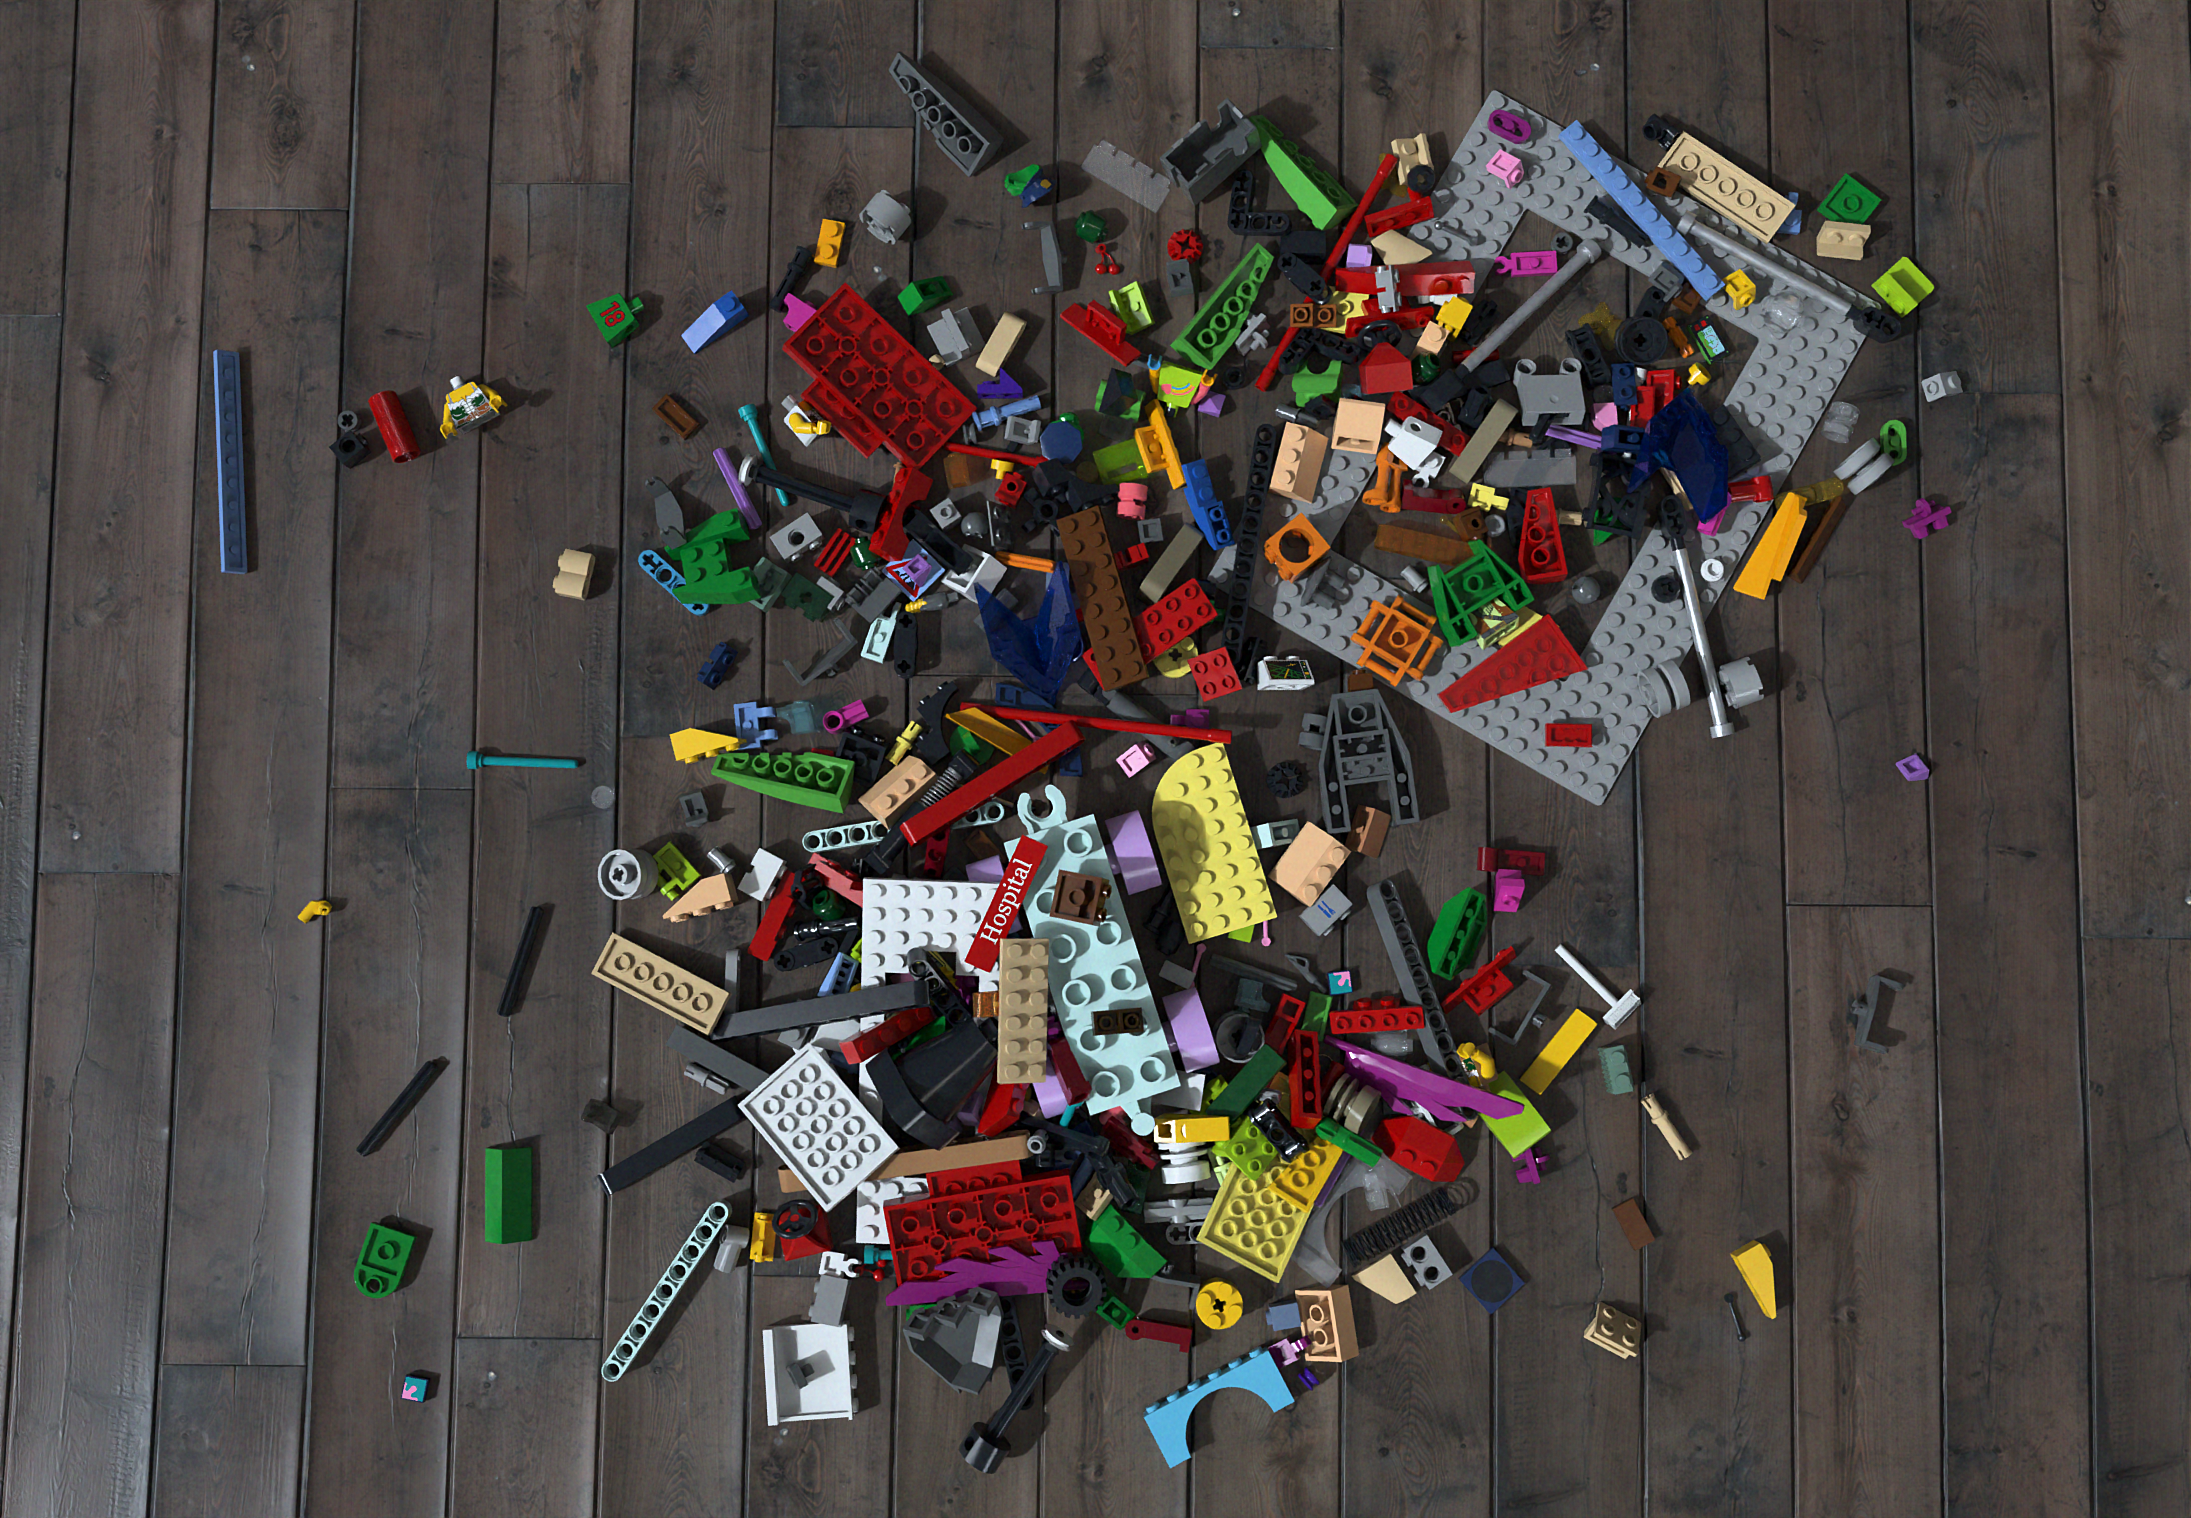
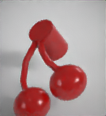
M1099 244L1095 251L1097 254L1102 255V261L1096 265L1095 271L1098 274H1105L1107 272V267L1103 264L1104 254H1106L1113 263L1108 267L1109 273L1117 275L1120 272V267L1105 252V244Z
M878 1259L876 1264L878 1267H885L888 1260ZM866 1264L856 1267L853 1271L858 1273L859 1276L864 1271H869L878 1282L882 1281L885 1277V1272L882 1269H876L875 1271L863 1269Z

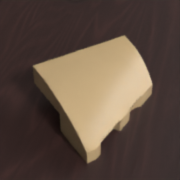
M1392 229L1371 241L1386 265L1423 263L1434 255L1429 249Z
M1390 1252L1352 1275L1355 1281L1395 1304L1416 1294V1291Z

